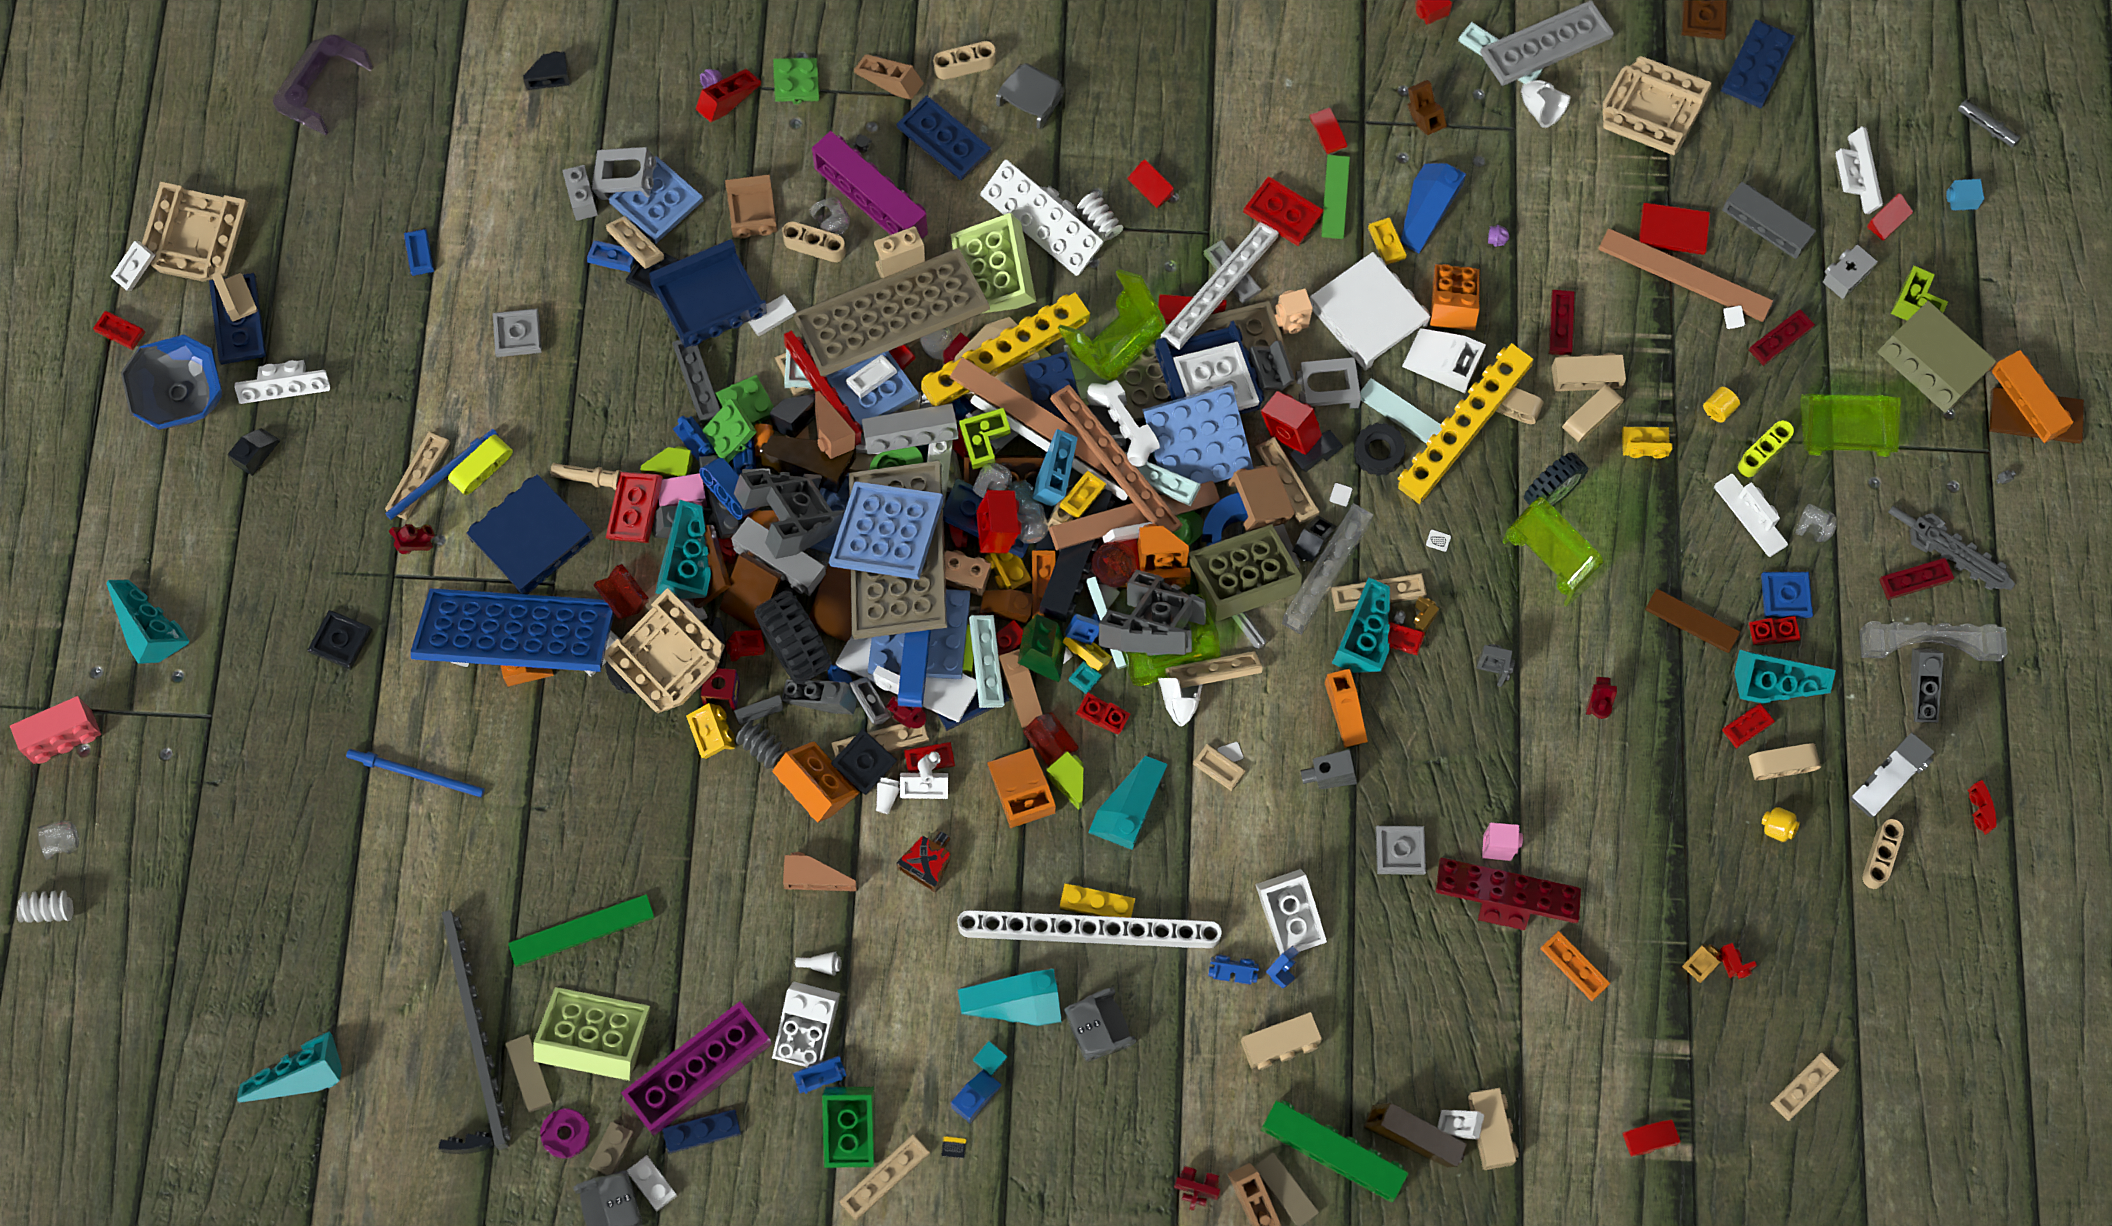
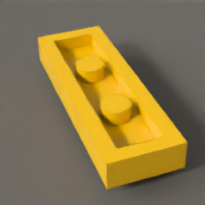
M1064 884L1059 909L1092 916L1131 918L1135 898Z

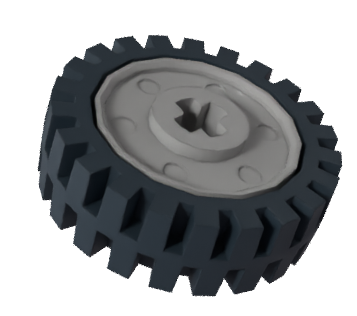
M1567 453L1565 456L1560 457L1559 460L1554 461L1551 466L1549 465L1546 471L1542 472L1533 481V484L1525 492L1524 500L1538 514H1543L1549 511L1550 508L1555 507L1557 503L1559 504L1564 497L1566 498L1576 488L1575 486L1579 485L1581 480L1584 479L1589 468L1575 453Z

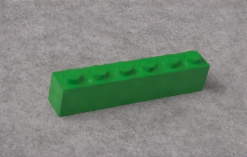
M1277 1100L1275 1101L1261 1128L1262 1132L1392 1203L1395 1200L1408 1175V1172L1404 1171L1405 1167L1395 1161L1390 1163L1382 1159L1383 1155L1374 1149L1366 1150L1360 1147L1361 1143L1349 1136L1347 1138L1340 1136L1337 1129L1327 1124L1325 1126L1320 1125L1316 1122L1317 1119L1308 1113L1300 1114L1294 1110L1295 1107L1284 1100L1281 1103Z

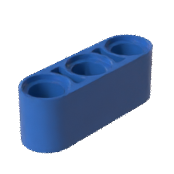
M717 458L700 468L699 473L703 482L736 519H742L759 508L745 510L742 508L734 495L739 475L723 458Z

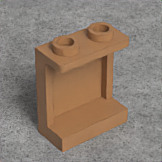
M762 175L725 180L733 238H748L751 235L759 234L766 236L777 232L770 176Z
M1261 465L1252 470L1240 469L1234 472L1233 477L1228 481L1229 487L1237 486L1249 516L1243 523L1246 531L1256 530L1270 524L1273 526L1286 524L1295 514L1276 466L1266 467Z

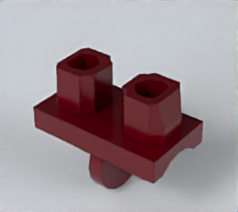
M405 524L403 527H392L389 530V533L395 539L394 547L401 554H409L411 551H429L433 547L430 540L435 534L431 525L423 524L421 527H415L412 524Z
M1596 677L1586 706V715L1593 714L1599 719H1605L1611 715L1612 706L1617 694V686H1611V678Z
M894 696L886 706L888 710L894 713L893 718L909 729H918L926 722V714L921 707L898 706V698Z
M1184 1166L1180 1177L1176 1179L1174 1188L1193 1193V1195L1183 1193L1182 1200L1191 1202L1189 1210L1194 1211L1196 1204L1206 1206L1207 1199L1198 1197V1195L1217 1200L1221 1190L1218 1189L1219 1175L1206 1173L1204 1184L1194 1182L1197 1170Z

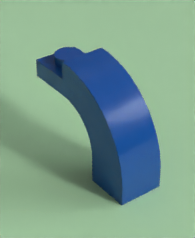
M1239 493L1231 494L1221 499L1208 513L1202 532V542H1207V546L1221 542V534L1230 524L1246 521L1249 517Z

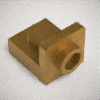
M1419 596L1415 607L1421 612L1413 623L1416 624V630L1426 632L1437 617L1439 608L1431 599H1424Z
M1703 943L1682 967L1701 983L1722 961L1719 957L1721 953L1713 945L1709 944L1707 946Z

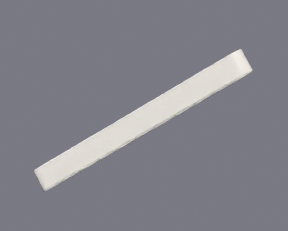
M964 911L957 920L960 934L970 938L1214 948L1218 945L1222 933L1220 926L1211 921L991 911ZM970 919L975 922V925L967 929L962 926V923ZM994 920L999 923V927L991 930L987 928L986 924ZM1018 921L1023 924V928L1019 931H1014L1010 925ZM1037 923H1044L1048 928L1044 932H1038L1034 926ZM1062 924H1068L1072 930L1068 933H1062L1058 928ZM1092 925L1096 931L1093 934H1086L1083 931V927ZM1108 927H1118L1120 930L1119 934L1110 935L1107 932ZM1134 927H1140L1143 929L1144 934L1134 936L1131 930ZM1159 928H1164L1167 930L1168 935L1161 938L1156 935L1155 931ZM1187 929L1191 931L1192 937L1185 939L1180 936L1179 932ZM1211 930L1215 932L1216 938L1209 940L1205 938L1204 932Z

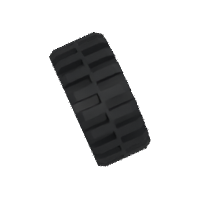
M783 591L756 607L754 613L762 632L781 665L795 684H803L829 669L832 662L827 649L809 616L792 592Z

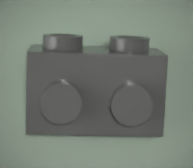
M1276 340L1271 346H1252L1248 350L1252 367L1256 371L1257 381L1262 391H1282L1294 381L1293 372L1281 340Z
M1496 644L1484 645L1478 658L1476 669L1499 673L1497 686L1502 687L1504 681H1508L1510 673L1513 672L1515 660L1511 659L1512 651L1502 649L1501 646Z

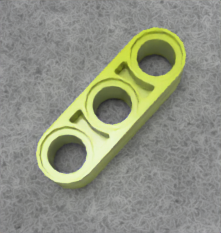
M1787 421L1775 423L1745 452L1738 464L1740 474L1745 477L1756 475L1787 445L1794 432L1793 426ZM1777 432L1783 433L1785 437H1780ZM1761 446L1767 447L1770 452L1764 451ZM1746 461L1753 462L1755 466L1748 465Z
M496 434L492 435L449 474L448 480L464 495H469L511 457L513 450Z

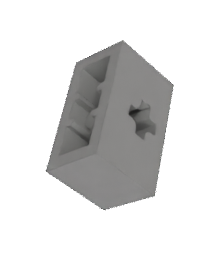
M581 165L563 170L576 221L598 216L585 166Z
M1856 245L1852 250L1848 248L1840 256L1839 259L1841 261L1837 264L1833 262L1825 271L1827 275L1823 283L1842 299L1861 283L1877 264V261L1859 245Z

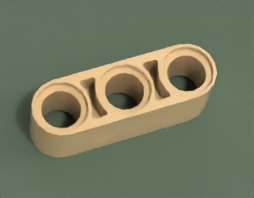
M985 41L939 52L934 57V73L939 79L945 80L988 70L996 62L995 47L991 42ZM946 64V65H948V66H946V67H941L940 65Z
M788 222L782 229L784 244L791 250L831 262H840L845 257L844 239L837 234L797 222ZM791 234H797L796 237H788ZM812 240H817V241H819V242L816 243V244H811V243H809V242H811ZM832 247H840L838 250H831Z
M1494 384L1486 386L1488 391L1494 392L1498 390V387ZM1514 388L1496 412L1527 424H1535L1544 402L1533 394ZM1476 401L1478 404L1484 406L1482 402Z
M1607 384L1564 423L1562 428L1580 443L1614 413L1623 403L1624 399Z
M1812 743L1757 752L1748 757L1754 780L1807 773L1821 768L1816 745Z
M1895 819L1884 822L1876 832L1862 878L1864 884L1869 888L1877 889L1881 887L1891 875L1904 833L1903 825ZM1885 829H1891L1894 832V837L1889 836ZM1879 850L1885 851L1888 858L1881 857ZM1872 871L1878 872L1881 880L1875 879L1872 876Z

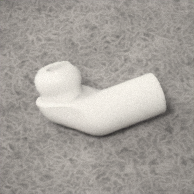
M937 752L926 754L918 762L922 782L925 784L931 783L934 780L932 770L941 761V757Z

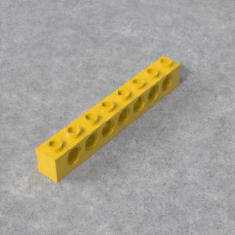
M1076 292L1071 295L1065 294L1054 305L1044 306L1035 316L1025 317L1016 327L1006 328L997 338L987 339L981 344V347L974 351L973 349L968 350L962 357L995 377L1088 323L1090 312ZM1065 314L1067 318L1060 319L1056 315ZM1046 325L1048 329L1040 330L1037 326ZM1027 336L1029 340L1021 341L1018 337ZM1008 347L1010 351L1002 352L999 348ZM961 358L955 362L950 361L946 363L942 370L936 373L931 372L923 378L921 390L933 407L949 404L970 392V390L950 378L951 373ZM988 358L991 360V362L985 364L982 363L980 359ZM944 380H949L953 384L950 386H944L941 382Z
M1512 343L1507 349L1505 347L1501 349L1496 356L1497 362L1493 366L1490 364L1482 374L1484 378L1480 383L1475 382L1468 391L1470 394L1466 400L1461 399L1454 408L1455 414L1451 418L1448 416L1440 426L1442 430L1438 435L1433 434L1426 443L1428 447L1423 453L1419 451L1412 460L1413 466L1409 470L1405 469L1398 477L1400 481L1398 489L1418 504H1421L1532 367L1533 358ZM1502 367H1509L1512 372L1510 374H1503L1500 369ZM1494 384L1498 387V390L1491 392L1487 390L1486 386ZM1480 401L1484 404V407L1475 409L1472 403ZM1460 419H1467L1470 424L1463 427L1459 425L1458 421ZM1452 436L1456 439V442L1447 444L1444 438ZM1437 453L1441 455L1442 459L1435 462L1430 459V455ZM1418 471H1425L1428 477L1419 479L1415 474Z

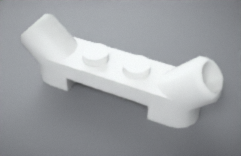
M1114 380L1106 385L1097 383L1089 385L1087 390L1089 404L1109 408L1108 412L1113 422L1118 421L1124 438L1129 437L1131 440L1127 453L1128 461L1134 466L1145 465L1149 454L1159 449L1160 445L1148 424L1139 428L1124 407L1127 405L1125 391L1119 382Z

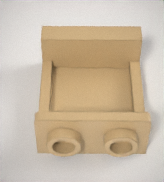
M911 227L874 242L879 255L876 267L881 278L925 261L924 244L916 227Z

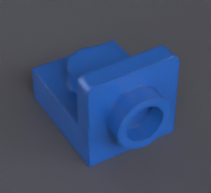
M1093 613L1091 618L1075 614L1065 630L1066 637L1091 645L1094 639L1099 636L1100 619L1098 614Z
M1294 946L1284 951L1266 971L1272 981L1281 988H1285L1295 980V977L1289 972L1296 963L1293 959L1299 953Z

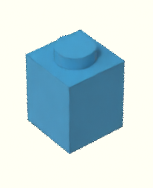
M1981 179L1954 180L1946 194L1951 210L1979 208L1984 200Z

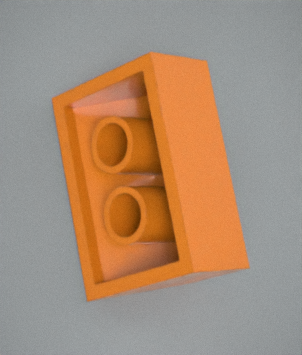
M1147 524L1139 527L1137 544L1139 570L1186 568L1189 546L1164 526Z
M813 741L786 752L772 772L808 811L809 815L819 823L836 814L860 792L830 764L832 762L831 759Z

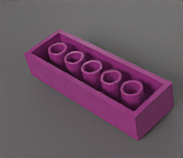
M830 131L812 147L815 170L890 235L911 227H916L921 240L928 234L927 212L924 207L918 203L915 204L907 192L895 187L894 182L888 176L884 177L880 174L873 163L866 162L861 153L855 148L851 149L842 136H836Z
M739 1001L623 1090L621 1094L654 1137L663 1128L667 1127L770 1047L772 1043L756 1020Z

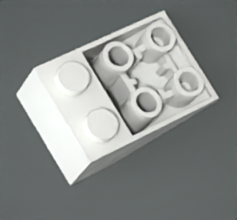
M1420 328L1402 367L1465 393L1486 345L1466 336Z
M793 982L787 990L772 1058L804 1067L821 1063L835 1019L840 993Z

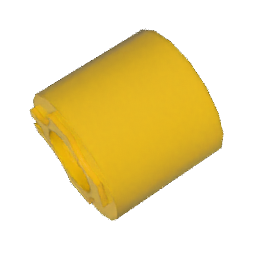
M1719 387L1704 403L1703 407L1711 419L1722 423L1740 406V400L1730 389Z

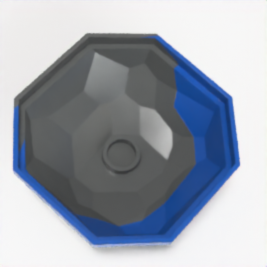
M186 335L139 346L121 371L130 414L159 430L186 426L205 418L215 409L222 397V388L213 350Z

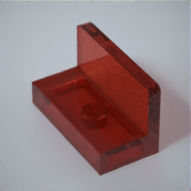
M623 564L615 566L608 578L598 580L593 585L619 619L640 613L649 600V597Z
M1052 712L1035 717L1023 730V733L1049 767L1067 751L1073 753L1079 749L1078 745Z

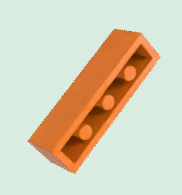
M2021 350L1997 362L1991 372L2043 443L2052 440L2069 429L2074 423L2070 413L2064 410L2058 402L2056 394L2050 391L2042 375L2036 372L2031 365L2030 359Z

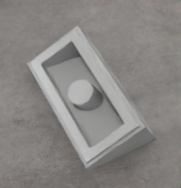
M868 677L849 683L872 724L881 725L891 717Z

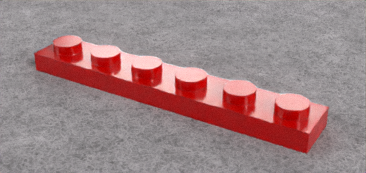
M792 330L785 333L784 346L815 392L820 391L855 432V446L861 444V434L863 431L860 424L852 420L849 408L846 404L842 405L836 389L830 387L827 383V377L820 375L811 353L808 354L805 351L802 339L799 336L796 337Z

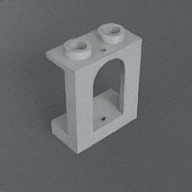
M647 147L597 150L592 191L600 200H608L610 192L642 191L646 197H650V191L654 185L653 170L656 168L655 156L652 155ZM638 160L641 163V168L637 175L630 178L612 179L614 161Z
M1355 357L1301 362L1299 371H1296L1297 384H1301L1302 390L1299 392L1300 403H1307L1310 406L1349 403L1350 409L1359 408L1361 396ZM1344 370L1347 390L1315 392L1309 388L1307 379L1314 373Z

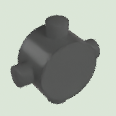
M858 134L853 147L866 152L872 140L871 138L868 139L865 135Z
M2006 470L1997 476L1999 479L1996 482L2002 485L2011 482L2014 479V475H2016L2015 471Z
M1397 611L1393 623L1403 624L1406 617L1404 611Z

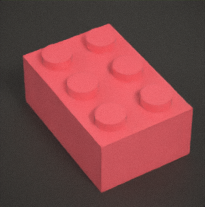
M78 696L10 725L19 751L33 764L47 762L50 760V757L56 754L67 753L73 747L79 744L90 743L95 740V737L102 735L92 710Z

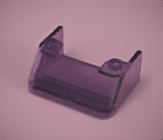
M328 35L311 42L274 95L273 104L276 110L327 135L329 131L322 116L304 107L308 101L307 91L331 56L340 55L372 70L373 65L366 49L337 35Z

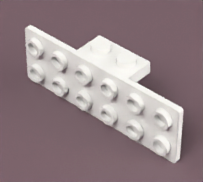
M1004 160L981 192V196L1002 214L1011 213L1021 222L1022 229L1028 236L1072 273L1079 276L1102 246L1104 240L1078 219L1079 214L1074 210L1076 207L1069 201L1060 199L1058 197L1059 193L1054 188L1038 186L1010 161Z
M851 636L837 659L836 666L861 678L868 677L870 682L876 684L881 689L898 694L900 675L880 666L876 667L873 675L868 674L872 637L854 639ZM962 674V679L926 677L923 706L959 722L977 692V681Z

